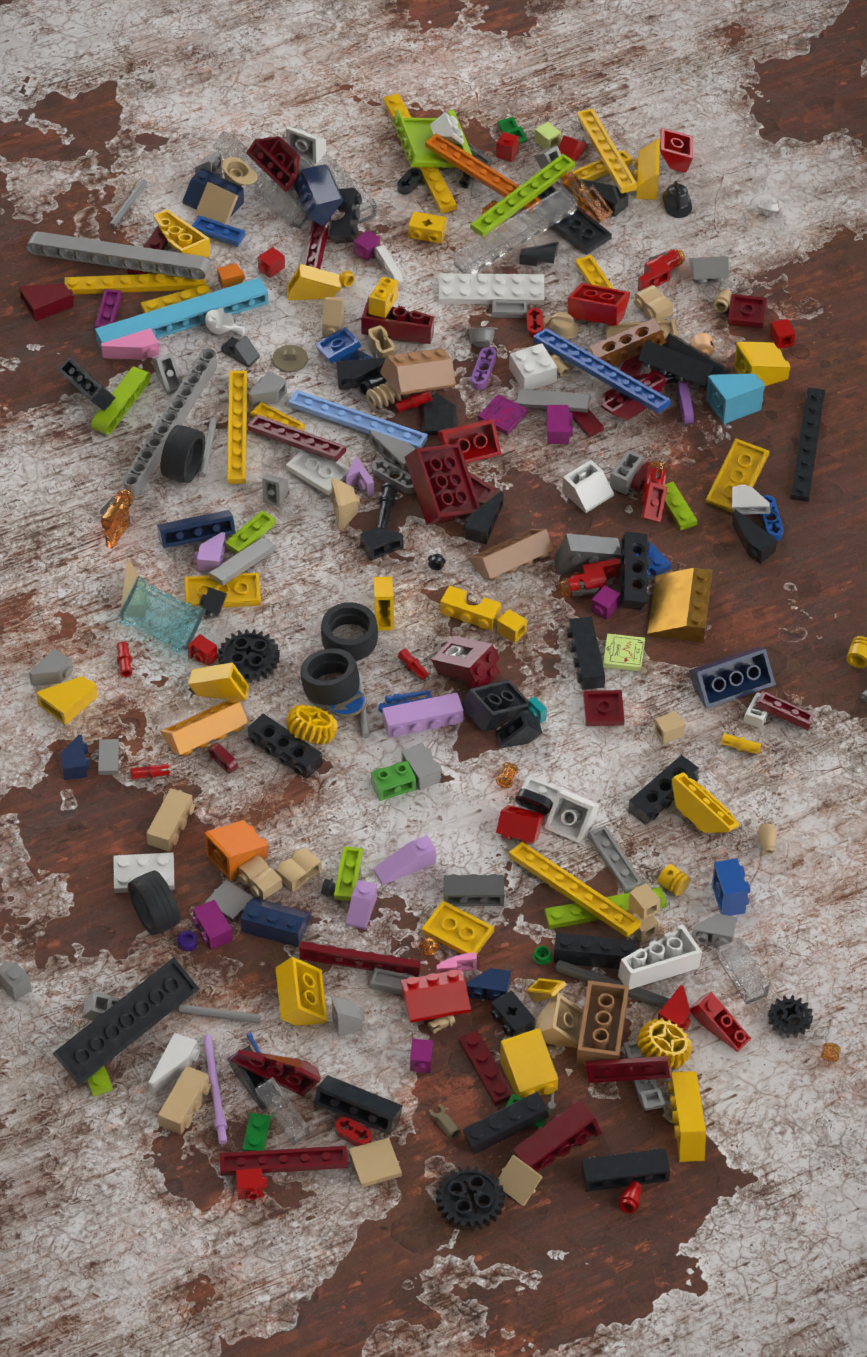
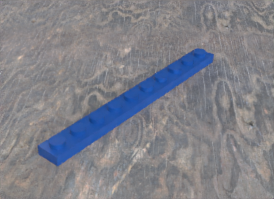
M548 328L533 336L535 343H542L547 350L658 414L671 405L669 398Z

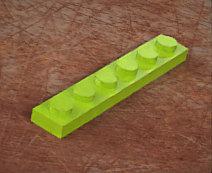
M662 887L652 888L661 899L660 909L666 908L667 902ZM630 893L606 897L628 912ZM577 903L545 909L549 930L600 920Z

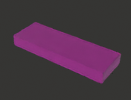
M104 289L95 328L115 323L122 291Z

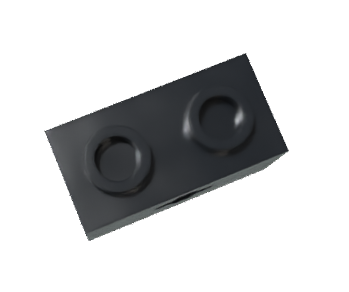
M512 990L491 1002L490 1014L495 1022L501 1024L504 1033L508 1037H514L535 1029L534 1016Z

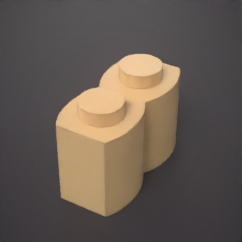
M654 285L635 293V306L645 312L649 320L656 318L657 321H660L673 314L672 302L662 295L660 290Z
M382 326L370 328L368 331L369 349L376 355V358H386L388 355H395L394 343L388 338L385 328Z
M304 847L296 850L290 859L281 861L276 868V873L281 877L282 883L294 892L322 870V861Z
M259 855L254 856L238 867L240 882L243 885L247 884L255 897L265 900L282 888L281 877Z

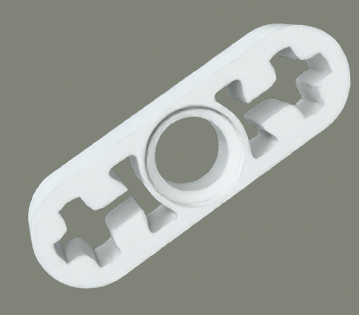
M384 245L375 247V257L388 278L398 280V284L402 283V273Z

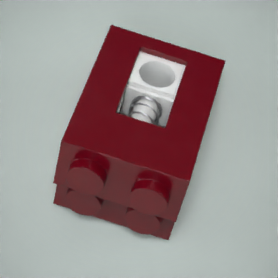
M453 636L431 659L437 674L465 680L469 689L488 685L500 673L496 664L499 657L493 644L459 636Z

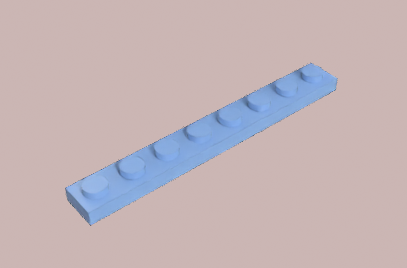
M296 390L289 400V407L367 434L374 430L410 443L414 448H422L427 441L428 434Z

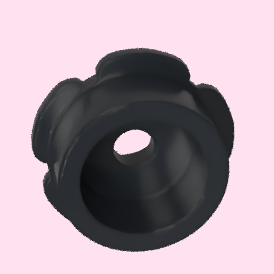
M436 553L428 557V566L432 570H441L446 563L445 558L441 554Z
M325 878L321 894L326 895V897H329V894H334L336 883H333V878L331 880Z

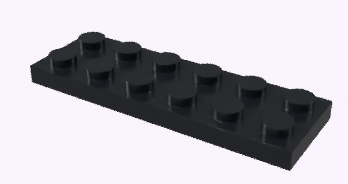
M550 186L537 196L542 200V205L533 213L584 254H589L612 239V233L553 186Z

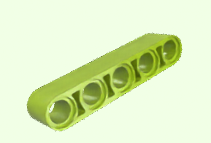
M132 367L113 391L112 395L116 398L105 411L100 409L91 422V429L110 435L148 386L151 373L137 367Z

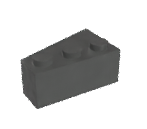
M566 533L554 556L557 573L560 575L582 572V565L616 558L620 560L621 548L618 538Z

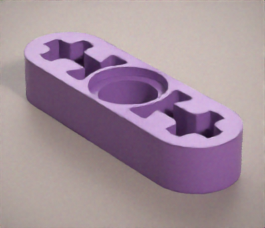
M485 347L479 354L471 376V386L476 390H483L488 384L496 362V350L494 348ZM482 366L488 367L487 370H480L479 368Z
M687 381L677 382V394L683 424H693L694 414Z

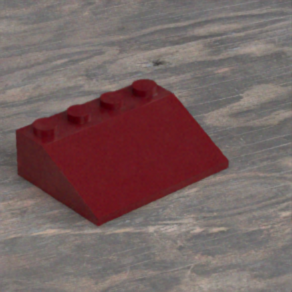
M460 444L416 448L404 457L426 525L440 524L467 517L480 508Z

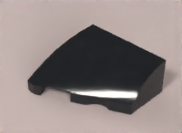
M559 242L521 249L519 264L537 266V262L554 264Z

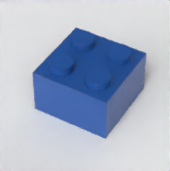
M738 858L714 862L711 885L722 915L744 914L746 912V905H749L748 894L750 893V885L748 881L745 882L743 865L740 866Z

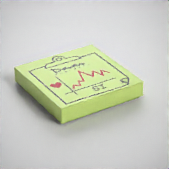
M607 634L603 667L641 672L645 638Z

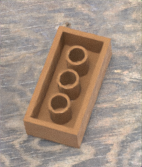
M588 980L577 1050V1063L586 1064L587 1061L619 1059L629 986Z

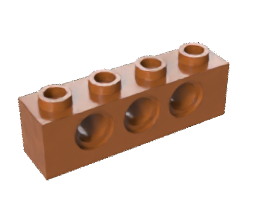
M652 318L591 345L590 349L594 356L614 366L639 355L646 340L659 345L666 343L656 318Z

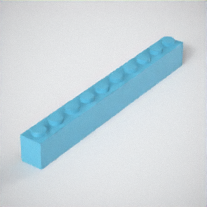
M256 278L95 328L96 341L101 349V343L149 328L152 329L157 339L205 324V316L210 310L223 308L224 313L230 312L234 315L269 304L268 291L261 278Z

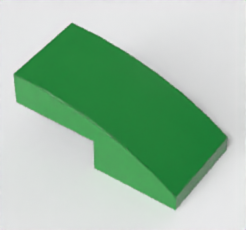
M514 117L498 121L497 126L501 133L506 132L518 136L519 144L528 140L522 127H518Z

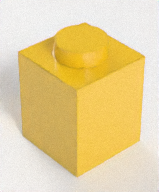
M508 609L497 619V632L516 643L527 632V619Z

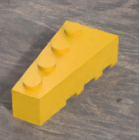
M672 1072L671 1081H667L668 1094H672L670 1096V1108H673L672 1122L673 1124L675 1123L674 1134L675 1139H677L679 1162L705 1161L706 1127L697 1072Z

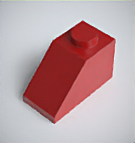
M563 135L558 149L561 155L564 154L577 162L589 144Z
M680 985L658 1013V1020L661 1018L665 1022L670 1020L672 1024L677 1023V1027L684 1028L683 1030L686 1031L691 1023V1020H689L690 1008L684 986Z

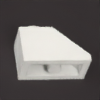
M738 485L737 487H732L733 511L737 510L741 514H770V503L751 486Z

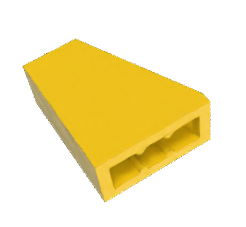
M300 264L287 285V300H312L334 297L341 289L339 274Z
M392 576L374 577V609L378 631L394 630Z
M233 662L192 669L188 680L190 688L197 696L235 701H246L249 684Z
M84 676L36 693L38 705L64 725L69 723L98 698L96 684Z

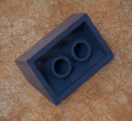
M201 168L191 178L182 200L183 204L197 210L207 182H210L238 195L231 214L232 216L244 204V188Z
M254 898L247 902L241 916V932L299 947L312 913Z

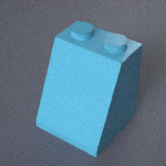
M756 374L708 376L706 401L722 423L726 424L760 411L765 385Z

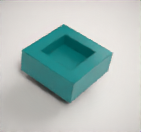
M535 696L529 699L528 713L537 717L541 724L546 720L547 708Z

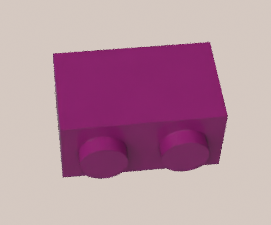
M547 405V444H569V437H573V426H569V423H572V412H569V405Z
M215 899L193 908L192 923L195 929L199 928L201 940L204 944H208L210 950L233 941L232 929Z

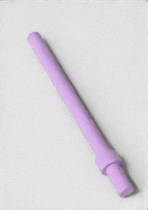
M205 1035L203 1039L215 1112L214 1127L218 1133L219 1144L223 1145L227 1143V1122L223 1116L212 1036Z

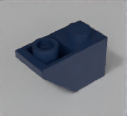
M78 735L61 752L64 780L87 777L90 761L89 757L85 758V754H88L87 742H83L82 735Z
M490 968L467 982L468 997L476 1000L486 999L494 1001L509 992L511 971Z

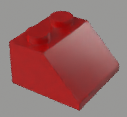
M661 127L660 153L670 169L684 173L687 172L693 160V136Z
M507 805L500 812L496 833L501 834L500 837L511 840L513 837L520 839L519 842H524L525 844L534 843L539 837L546 814Z

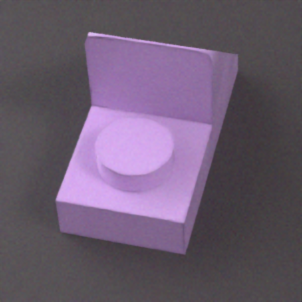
M354 458L346 476V484L352 487L359 485V488L364 490L367 496L373 495V479L359 458Z

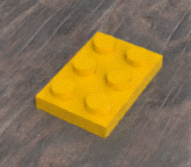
M444 900L421 929L422 934L460 954L476 952V955L494 932V926Z

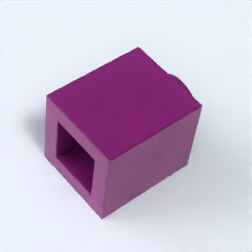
M366 230L353 241L354 254L368 261L375 255L374 248L380 246V237Z
M604 586L592 599L591 611L595 615L607 620L620 606V593Z
M412 1039L410 1071L417 1073L431 1072L433 1040Z

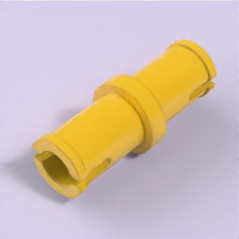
M726 733L723 734L721 745L735 748L739 752L742 750L756 755L759 754L761 743L746 740L743 736L739 738Z

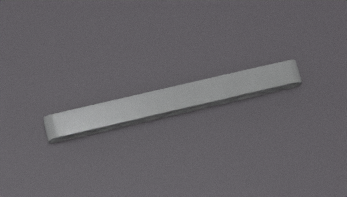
M34 232L26 246L27 250L34 255L197 280L204 279L211 266L210 260L203 256L45 232Z
M207 348L200 352L123 478L126 496L136 497L141 493L161 460L162 450L170 431L176 425L183 424L216 370V352L213 349Z

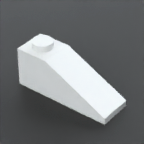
M174 1033L148 1082L151 1094H155L181 1075L186 1066L190 1067L193 1061H197L200 1054L197 1040Z

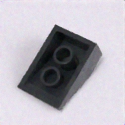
M505 680L469 689L461 705L466 714L485 732L497 729L509 722L520 712L527 711L529 701L510 680Z

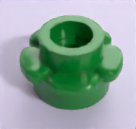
M538 946L532 954V958L537 964L545 965L551 962L552 952L546 946Z

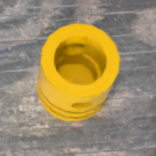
M858 636L852 640L846 660L855 668L867 667V637Z
M669 864L660 873L657 883L676 897H679L688 888L691 877L687 876V874L683 873L673 864Z

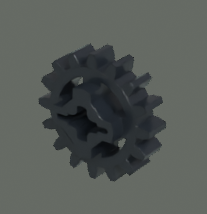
M794 995L790 999L783 996L782 1001L777 998L775 1004L771 1003L770 1010L768 1011V1023L773 1025L772 1030L778 1029L780 1036L786 1033L787 1038L790 1037V1034L797 1038L799 1032L804 1035L806 1029H810L813 1020L812 1009L808 1008L809 1003L802 1004L801 997L798 1000H794Z

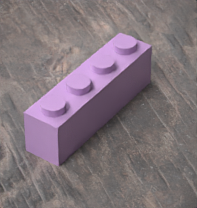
M458 693L382 708L383 723L388 738L463 722V708Z

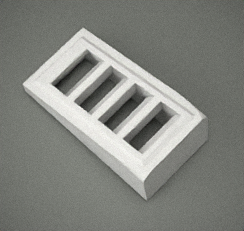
M757 692L744 715V723L762 729L769 713L764 710H756L759 709L755 705L761 693Z

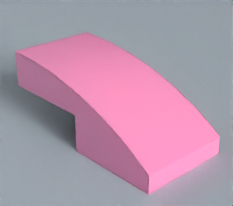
M476 952L454 956L437 965V973L460 969L461 971L477 970Z

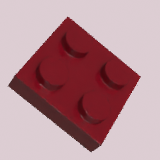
M732 294L728 324L763 328L767 298Z
M622 690L583 691L586 726L624 725Z

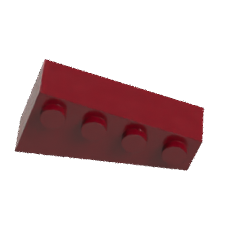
M368 297L361 317V334L369 335L368 331L370 328L382 326L387 331L389 339L431 344L434 335L435 317L415 310L409 312L402 306H392L385 318L369 314Z
M580 1099L578 1102L571 1103L560 1115L552 1117L547 1125L536 1129L528 1139L521 1140L513 1151L517 1158L538 1172L552 1164L555 1160L554 1157H564L570 1153L571 1148L576 1144L582 1146L587 1143L588 1140L586 1138L593 1134L597 1137L602 1132L595 1116Z

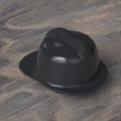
M674 181L663 193L662 199L665 210L670 216L684 218L692 211L691 199L686 186Z

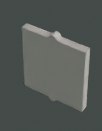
M225 880L218 889H214V893L205 902L207 903L215 899L223 915L234 921L244 911L247 902L254 899V897L228 880Z

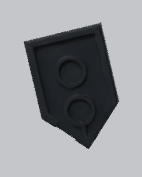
M437 392L432 396L433 401L420 406L422 433L438 435L437 431L457 426L456 405Z

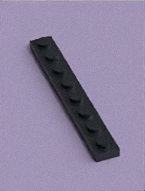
M807 387L791 500L809 502L825 390Z

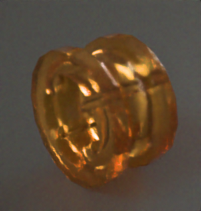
M432 936L425 938L419 944V948L425 956L433 955L440 946Z
M835 1043L823 1044L821 1057L830 1062L839 1060L840 1046Z

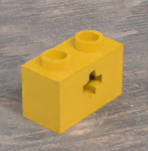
M413 211L408 225V238L442 244L447 231V217Z
M381 277L369 296V314L383 318L387 316L398 299V280Z

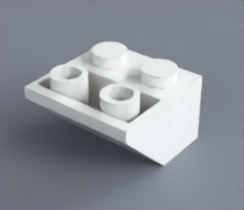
M592 460L563 477L562 492L585 513L614 496V492L603 470Z

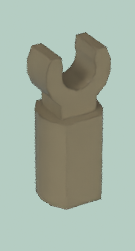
M438 1105V1110L440 1111L438 1114L434 1113L432 1109L429 1110L430 1118L433 1121H437V1125L449 1140L459 1136L461 1130L451 1117L445 1114L443 1105Z

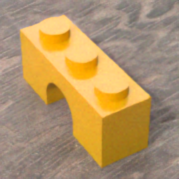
M449 585L440 601V613L492 631L498 617L501 615V603L484 597L480 604L468 605L466 603L467 591Z

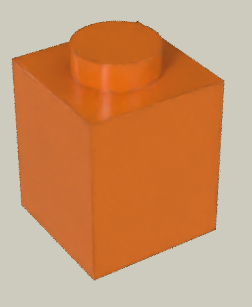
M237 263L217 268L218 282L221 289L243 283L245 279L244 271L239 268Z

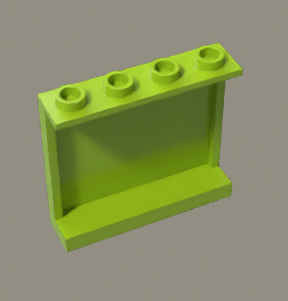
M397 109L396 115L393 117V126L397 130L401 147L404 149L406 159L411 167L457 168L425 147V142L434 135L430 124L437 118H403L400 109ZM448 110L447 114L454 116L458 121L455 111ZM458 121V124H457V125H458V128L462 131V128H461L460 123H459V121ZM463 133L464 143L454 145L472 155Z

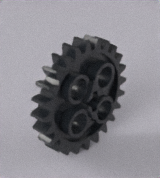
M246 629L243 634L239 630L237 636L231 633V639L226 637L225 643H221V648L218 649L219 665L233 662L244 679H249L250 683L255 678L260 682L261 676L267 679V673L272 675L273 669H277V664L280 662V650H278V644H275V639H270L269 634L263 636V631L256 634L255 629L252 633H249L248 629Z
M467 1165L466 1171H463L461 1167H458V1173L451 1170L450 1177L444 1175V1182L440 1181L439 1189H436L437 1211H441V1218L447 1217V1224L454 1221V1228H457L459 1224L462 1225L463 1231H465L467 1226H470L471 1231H474V1226H478L482 1230L483 1223L489 1227L490 1219L496 1222L497 1215H501V1208H504L503 1200H505V1193H502L503 1185H499V1178L493 1180L494 1173L486 1175L485 1168L478 1172V1166L474 1168V1171L470 1170L469 1165ZM463 1183L467 1184L470 1197L467 1196V1189ZM474 1185H480L481 1187L475 1188V1187H473V1186H474ZM454 1191H460L461 1193L455 1194V1193H453V1192H454ZM471 1200H474L473 1206L477 1212L476 1214L473 1212ZM480 1203H487L488 1205L482 1206ZM460 1209H467L468 1211L462 1212Z

